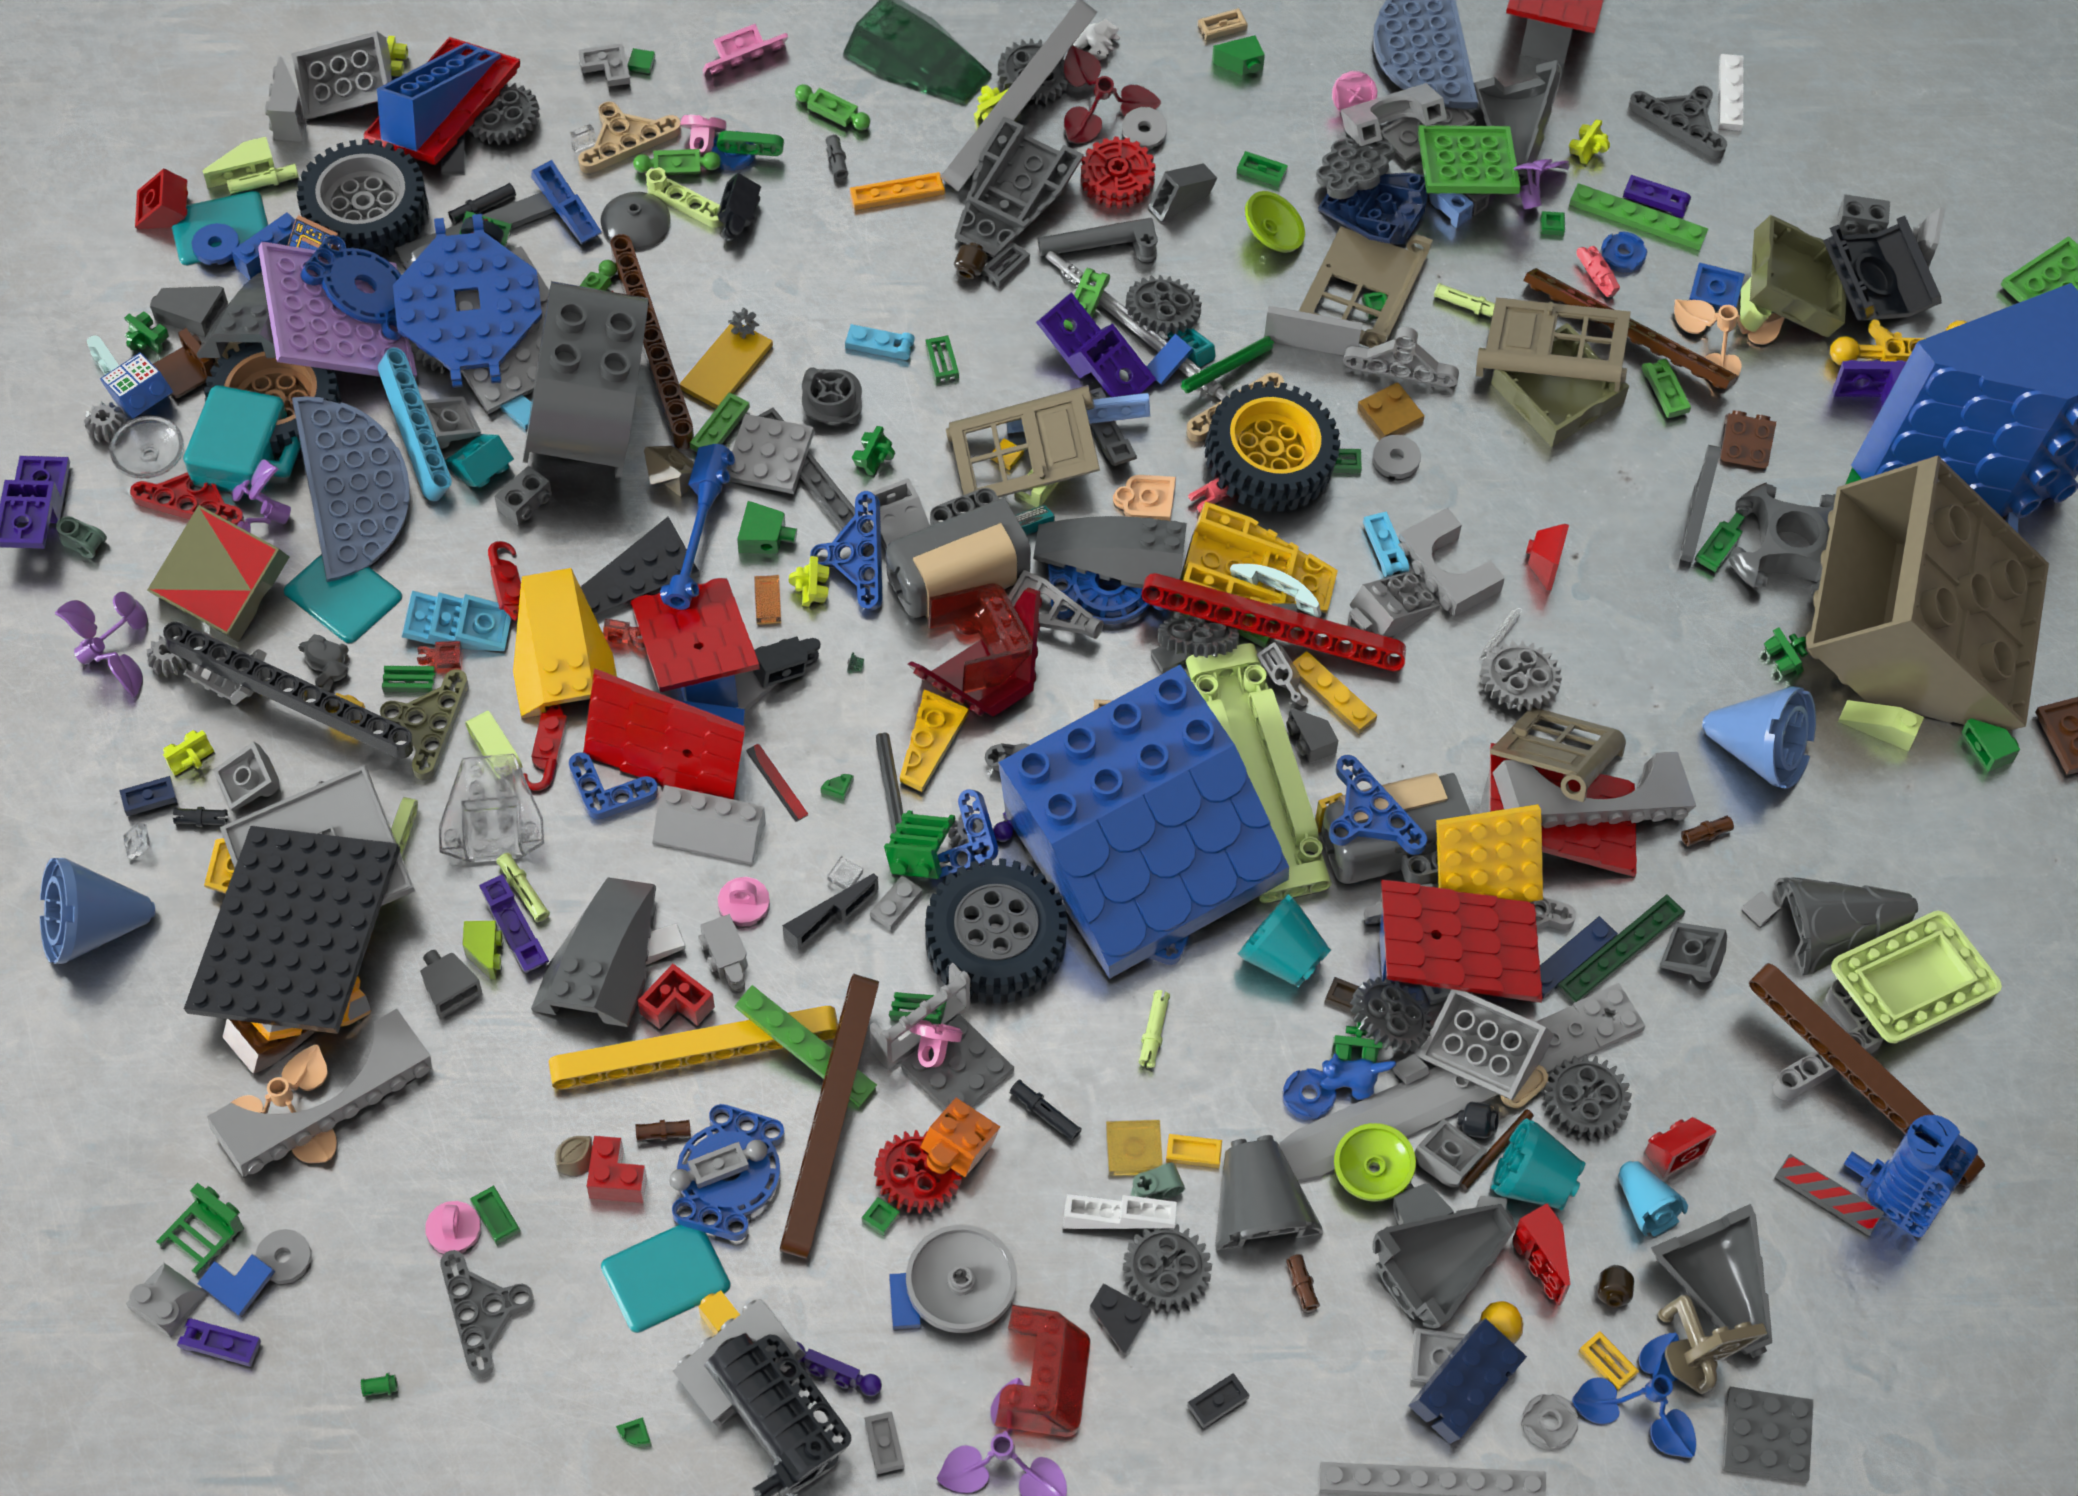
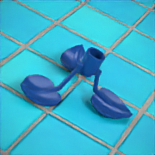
M1669 1333L1658 1336L1642 1348L1639 1355L1640 1367L1644 1372L1653 1374L1652 1379L1644 1388L1616 1399L1617 1390L1610 1381L1604 1378L1589 1379L1572 1397L1577 1411L1593 1423L1609 1424L1619 1417L1620 1411L1617 1404L1624 1403L1640 1395H1645L1648 1400L1661 1403L1659 1410L1661 1419L1654 1421L1650 1430L1654 1445L1661 1452L1668 1455L1686 1458L1693 1457L1696 1452V1435L1691 1420L1679 1409H1672L1665 1414V1407L1668 1403L1666 1397L1673 1390L1672 1382L1677 1380L1672 1375L1668 1366L1665 1349L1670 1343L1679 1341L1678 1334Z

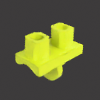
M388 35L387 43L391 58V76H402L404 73V61H396L395 59H407L408 45L396 43L395 36Z
M987 85L982 87V95L977 98L981 104L977 106L978 111L974 113L977 120L980 118L985 120L1007 90L1000 93L997 87L994 89Z
M1596 119L1592 125L1582 124L1579 129V138L1582 140L1572 139L1569 143L1570 154L1579 156L1581 164L1587 165L1594 153H1605L1610 148L1608 135L1604 134L1601 130L1602 120Z
M815 556L810 557V563L804 569L797 567L796 572L789 575V583L795 586L796 591H802V606L809 607L812 601L824 603L828 597V587L817 585V581L824 583L827 581L829 567L818 564V557Z
M192 730L185 735L184 742L177 746L170 744L163 748V756L175 776L192 765L197 769L201 768L200 760L215 752L203 730L198 733Z

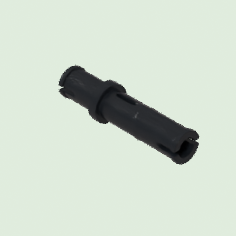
M507 183V185L475 200L469 199L465 201L464 205L448 211V216L451 222L456 225L464 220L466 211L479 214L511 197H515L516 191L511 183Z
M1022 1080L1016 1081L1010 1089L1009 1093L1024 1103L1029 1112L1034 1111L1068 1138L1070 1142H1073L1081 1133V1127H1078L1044 1099L1043 1094L1034 1092Z

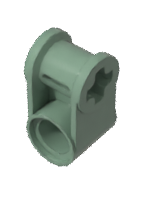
M71 516L61 518L56 524L62 545L79 552L87 558H93L98 546L107 540L106 534L99 528L88 525Z
M1166 1163L1155 1169L1137 1174L1133 1179L1131 1196L1143 1198L1147 1196V1198L1158 1200L1169 1199L1181 1194L1185 1190V1186L1175 1164Z

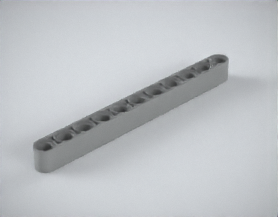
M1078 0L946 168L940 177L958 192L977 169L980 154L1003 117L1013 121L1016 119L1095 17L1097 11L1083 0Z

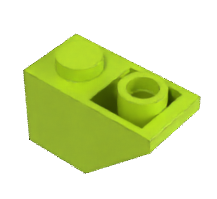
M464 921L462 945L465 956L488 978L496 979V970H501V954H497L498 946H502L503 942L502 930H498L496 921Z

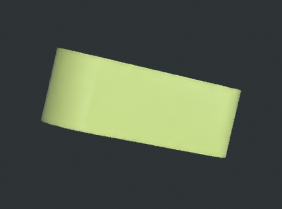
M1750 277L1741 288L1740 320L1746 329L1756 332L1771 316L1772 311L1750 302Z
M488 710L465 722L469 734L499 780L523 768L517 753Z

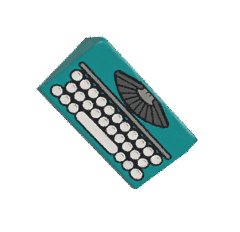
M1045 505L1015 515L1026 535L1037 532L1039 524L1055 521L1054 514Z

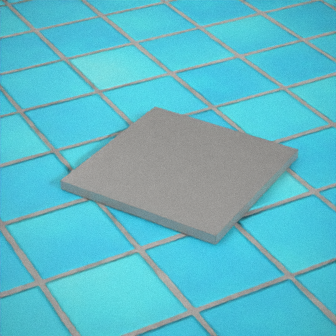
M365 765L220 827L234 868L236 867L250 826L396 843ZM400 852L382 905L415 891Z

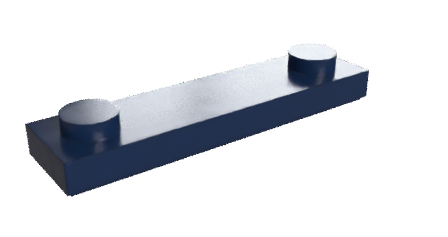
M1600 916L1540 965L1543 999L1557 988V985L1618 935Z

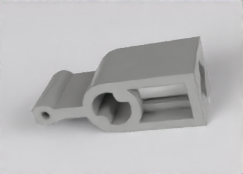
M1273 642L1256 654L1275 684L1289 690L1292 694L1291 699L1303 707L1308 704V698L1302 695L1297 687L1300 682V674L1283 646ZM1287 672L1289 673V676L1284 681L1283 676Z

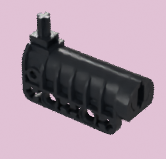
M743 1333L722 1346L705 1363L707 1371L774 1462L767 1476L768 1479L752 1488L755 1493L754 1496H773L776 1493H779L780 1496H785L797 1492L830 1471L836 1465L839 1454L844 1452L850 1445L852 1440L850 1431L779 1336L769 1334L753 1343L747 1333ZM768 1345H775L777 1349L775 1350V1353L774 1351L768 1352L766 1350V1347ZM781 1356H783V1358L776 1364L775 1360L777 1359V1357L780 1359ZM784 1365L791 1367L794 1371V1376H784L780 1367ZM799 1378V1384L796 1383L794 1386H792L791 1384L795 1383ZM807 1390L810 1394L808 1398L806 1396L801 1397L799 1392ZM814 1401H816V1403L811 1407V1409H808L809 1404H813ZM814 1412H824L828 1421L825 1423L818 1422L814 1417ZM831 1424L834 1426L832 1430L829 1429L827 1432H825V1429H827ZM834 1435L836 1437L841 1436L843 1438L842 1442L834 1443L832 1440Z

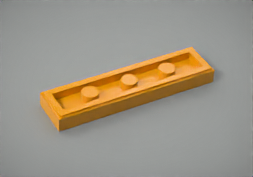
M940 172L851 187L850 195L854 210L945 195Z

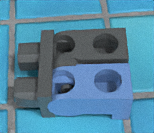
M1428 193L1427 202L1429 204L1432 203L1435 208L1444 212L1451 219L1450 223L1457 229L1471 219L1472 216L1474 217L1488 207L1490 194Z

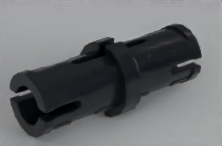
M197 807V809L174 808L173 815L184 816L173 818L174 824H196L197 827H203L204 824L224 826L228 823V818H217L228 816L227 809L209 810L204 807Z

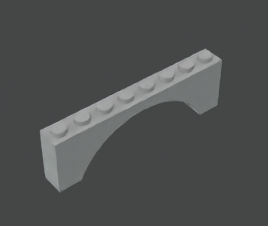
M1678 752L1656 753L1644 764L1641 780L1636 790L1632 793L1613 799L1586 798L1584 802L1566 797L1561 788L1548 781L1532 765L1514 760H1504L1493 771L1504 809L1538 804L1541 808V826L1544 828L1564 824L1567 827H1571L1581 823H1587L1588 825H1596L1600 822L1616 824L1621 821L1637 823L1652 819L1654 822L1667 818L1681 820L1686 818L1688 813L1696 807Z
M395 1009L374 1021V1041L365 1066L346 1089L329 1101L304 1111L288 1114L259 1113L230 1103L207 1116L209 1126L241 1175L245 1177L248 1174H255L272 1160L283 1158L291 1149L307 1144L312 1137L321 1132L331 1130L341 1120L354 1117L360 1109L367 1105L378 1103L386 1094L398 1091L412 1079L426 1075L432 1068L431 1055L398 1009Z

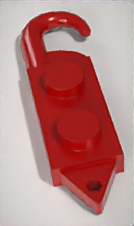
M496 541L488 548V558L500 610H505L514 621H517L521 581L517 565L510 561L499 559L497 550L500 548L507 549L513 556L516 555V551L511 544L504 541Z
M560 704L552 705L546 713H541L531 757L534 766L544 770L543 778L538 783H531L526 773L522 777L524 785L533 791L544 790L551 784L556 764H558L568 721L567 716L562 712Z

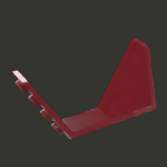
M1029 587L1025 589L999 629L934 670L930 671L912 661L907 665L914 670V675L931 683L936 689L951 694V698L963 705L964 703L969 704V709L980 716L986 713L994 717L1034 691V683L1037 677L1035 663L1038 656L1037 635L1040 631L1039 609L1042 605L1041 591Z

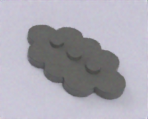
M1382 133V140L1360 146L1353 138L1340 139L1331 145V152L1322 158V166L1316 171L1318 184L1327 187V193L1330 197L1335 199L1349 198L1357 190L1371 189L1380 183V176L1387 173L1389 162L1395 155L1393 145L1384 141Z

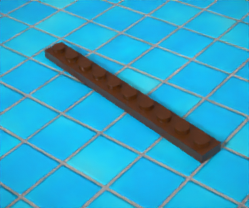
M1537 268L1527 272L1523 280L1530 284L1532 289L1549 294L1550 298L1557 302H1564L1567 305L1614 310ZM1630 318L1627 337L1630 338L1631 342L1650 348V351L1655 355L1665 356L1670 359L1672 364L1691 370L1694 376L1706 378L1717 388L1727 389L1735 384L1738 375ZM1594 321L1596 323H1603L1609 326L1610 330L1613 332L1614 323Z

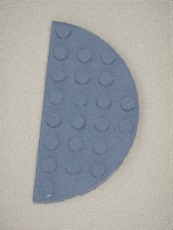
M1386 0L1379 11L1373 35L1376 58L1385 74L1403 90L1427 83L1443 97L1445 107L1477 108L1478 100L1456 0Z
M293 397L292 402L326 581L330 582L369 567L392 546L403 527L407 515L410 487L408 472L402 454L388 436V432L366 413L343 402L339 404L324 400L321 397Z

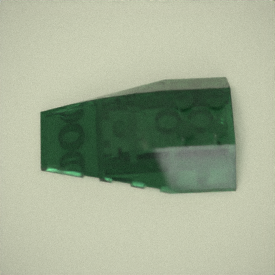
M879 0L856 23L843 51V56L880 77L887 78L889 76L897 79L898 83L904 85L910 83L918 86V89L923 91L929 89L937 92L938 96L962 104H966L992 76V73L938 22L902 0Z

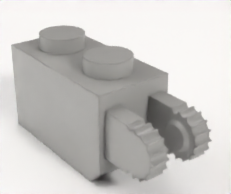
M730 914L701 924L702 935H699L698 939L702 950L707 949L710 957L707 960L711 971H717L720 980L726 978L731 990L740 992L745 986L743 971L748 966L747 953Z

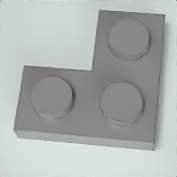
M623 43L578 50L582 73L605 70L608 87L631 83Z

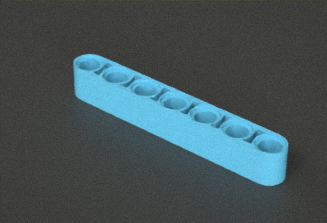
M392 347L387 350L379 362L378 372L422 493L428 500L439 501L451 486L452 480L407 356L401 349Z

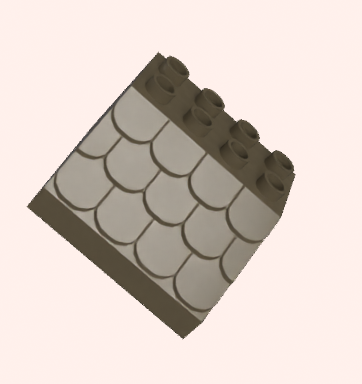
M1939 456L1837 487L1834 507L1828 514L1830 529L1827 546L1821 553L1822 574L1820 585L1813 596L1815 613L1812 630L1806 635V645L1810 655L1815 659H1820L1837 675L1842 684L1849 685L1867 702L1901 707L1913 713L1948 723L1956 722L1965 725L1967 720L1975 719L2007 729V731L2026 727L2049 563Z

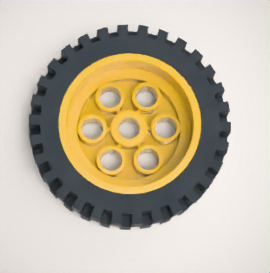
M1261 381L1254 382L1252 389H1250L1248 384L1243 385L1240 392L1237 389L1233 390L1230 398L1226 395L1222 399L1221 405L1218 404L1205 441L1206 465L1208 469L1212 468L1210 475L1213 480L1219 478L1218 486L1221 489L1226 486L1229 487L1227 495L1231 498L1235 494L1240 495L1238 502L1245 504L1246 500L1252 501L1251 508L1257 509L1258 504H1264V511H1271L1272 505H1276L1277 512L1284 511L1286 504H1288L1290 510L1297 509L1299 502L1302 506H1305L1309 503L1310 498L1315 500L1319 492L1322 493L1327 483H1329L1339 455V429H1335V419H1329L1331 412L1328 408L1320 410L1322 402L1318 398L1314 402L1310 401L1312 394L1307 391L1303 396L1298 394L1299 387L1294 386L1292 391L1286 389L1287 383L1281 382L1279 388L1274 387V381H1267L1266 387H1262Z

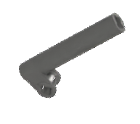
M1145 218L1038 238V248L1040 255L1046 256L1050 251L1059 254L1133 242L1137 258L1142 262H1151L1157 257L1156 245L1158 238L1153 219Z

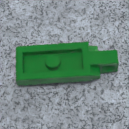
M1736 512L1729 523L1726 521L1720 522L1697 553L1695 561L1716 572L1739 541L1743 532L1739 528L1743 524L1742 521L1745 517Z

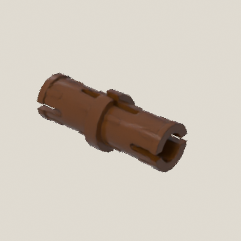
M1728 815L1710 822L1706 820L1701 822L1699 826L1682 831L1681 838L1688 847L1700 841L1713 840L1715 836L1733 831L1734 824Z
M659 1120L660 1122L635 1124L636 1141L651 1139L667 1141V1138L691 1137L690 1120L674 1122Z
M1302 1254L1290 1256L1289 1259H1286V1263L1292 1275V1287L1297 1291L1303 1311H1313L1320 1307L1313 1287V1277L1309 1276Z

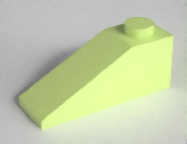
M263 137L241 143L202 171L207 188L227 184V180L270 170L271 167L275 168L267 138Z
M1847 700L1838 722L1909 752L1924 717L1901 707Z

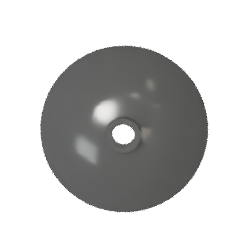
M646 192L621 194L612 199L605 206L601 214V228L605 237L611 241L615 235H627L632 241L634 250L645 249L660 242L668 233L671 224L670 212L666 204L655 195Z

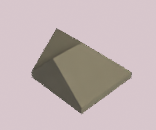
M673 446L645 447L644 455L650 485L664 484L680 497L691 489L688 483L694 466L693 461Z

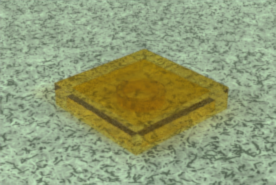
M1160 1120L1106 1121L1109 1175H1137L1163 1165Z

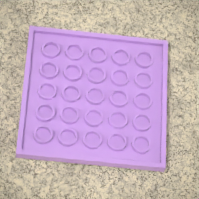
M267 242L260 243L258 250L277 362L380 376L378 372L379 362L389 348L395 347L405 353L414 378L417 377L414 356L407 337L402 336L396 341L388 339L382 332L381 324L366 323L350 317L332 303L327 297L322 284L312 286L302 280L300 273L316 250ZM318 257L321 262L328 264L325 258ZM389 262L397 269L396 263ZM307 270L310 275L318 277L316 272ZM355 280L358 289L365 293H374L373 288L368 283ZM389 325L391 330L398 332L396 326Z

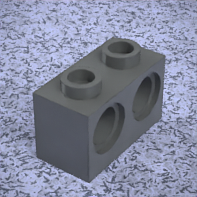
M1844 194L1838 218L1841 231L1873 234L1887 229L1890 201Z
M528 465L494 496L497 510L515 524L520 525L524 520H528L541 504L548 502L552 495L550 481Z

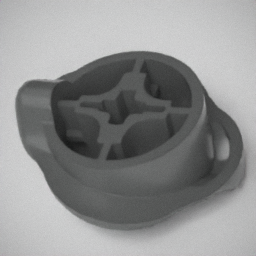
M808 368L802 381V406L807 415L820 422H846L854 424L858 421L862 410V387L857 377L841 369Z

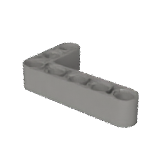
M1836 979L1826 995L1828 1006L1847 1029V1033L1869 1054L1877 1051L1884 1039L1840 981ZM1836 992L1842 993L1845 997L1839 996ZM1852 1012L1859 1014L1861 1018L1854 1016ZM1868 1033L1874 1034L1877 1038L1870 1037ZM1814 1051L1783 1069L1774 1083L1773 1092L1779 1099L1788 1101L1832 1077L1838 1071L1817 1051ZM1804 1069L1812 1071L1814 1075L1807 1074ZM1783 1081L1789 1082L1793 1087L1784 1085Z

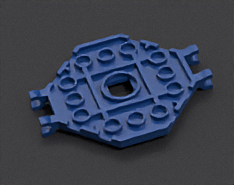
M482 214L472 215L474 233L446 236L444 218L434 219L436 238L393 284L398 333L405 338L407 337L425 353L443 363L451 372L453 388L463 387L461 370L489 367L491 382H501L499 366L506 359L507 354L525 338L529 329L542 318L537 270L484 232ZM465 290L479 291L480 309L457 311L455 293Z

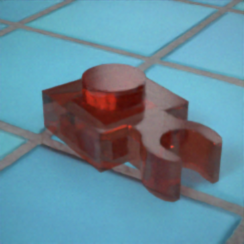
M460 641L435 642V648L431 649L426 646L417 648L418 655L426 654L425 657H417L419 665H427L434 662L436 669L461 668Z

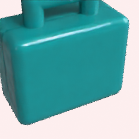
M250 191L186 205L187 215L185 219L173 225L172 231L180 263L183 265L200 263L201 261L193 253L191 243L194 234L200 228L215 223L226 224L235 230L238 234L239 242L242 244L268 226L262 196L257 191ZM214 242L210 246L218 247L221 245V243Z
M220 385L212 387L183 456L193 485L203 487L206 482L210 486L213 483L219 491L232 493L236 486L249 480L250 482L247 487L251 490L253 474L262 460L269 461L279 469L273 476L280 478L289 477L301 449V444L297 437L291 438L292 444L285 445L279 461L274 460L270 444L277 421L288 417L282 398ZM274 453L275 459L277 460L278 455L277 453ZM268 482L266 483V485H265V486L263 487V489L261 490L262 493H264Z
M321 554L284 587L285 596L345 643L357 641L402 599L401 591L370 567H366L344 578L327 582Z
M677 1225L605 1258L601 1263V1270L629 1329L635 1333L642 1332L700 1305L701 1301L711 1293L715 1295L720 1290L726 1293L731 1287V1282L707 1233L682 1225Z

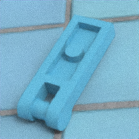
M851 324L845 341V348L908 360L911 353L910 347L914 344L915 336L906 332L898 334Z
M1387 511L1364 517L1363 524L1380 562L1384 577L1393 576V573L1399 571L1400 573L1409 572L1408 560L1398 545L1400 542ZM1396 558L1397 562L1390 563L1389 559Z

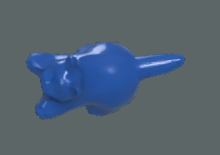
M1335 1053L1332 1059L1325 1060L1322 1063L1323 1072L1327 1075V1078L1321 1081V1086L1327 1090L1350 1087L1354 1098L1366 1099L1374 1094L1378 1073L1389 1071L1396 1066V1062L1374 1063L1365 1058L1355 1061H1341Z

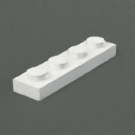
M1721 54L1719 59V129L1742 131L1743 56Z

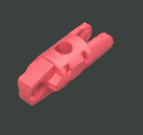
M1589 246L1588 249L1585 247L1577 249L1576 254L1596 286L1607 298L1614 297L1619 291L1620 286L1613 271L1596 246Z
M1219 478L1190 493L1188 498L1194 501L1205 495L1207 498L1205 501L1215 505L1229 496L1227 495L1229 487L1226 486L1221 489L1218 486ZM1205 501L1198 505L1197 510L1201 512Z

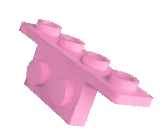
M756 24L714 39L713 42L720 59L705 64L703 72L704 74L709 72L712 75L724 70L723 67L731 64L734 67L743 63L744 59L750 56L752 59L760 57L765 53V50L771 48L773 51L785 46L784 43L788 39V35L784 33L763 41Z

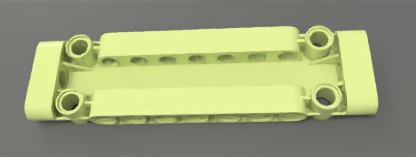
M1245 643L1237 645V649H1233V652H1226V655L1218 653V657L1208 655V658L1204 656L1196 658L1194 655H1191L1186 659V665L1191 681L1235 744L1289 865V880L1259 896L1260 902L1270 903L1283 900L1288 894L1293 898L1321 892L1331 887L1332 883L1322 855V843L1318 840L1317 824L1272 688H1268L1266 671L1261 666L1260 660L1256 655L1255 645ZM1311 851L1314 855H1308L1305 852Z

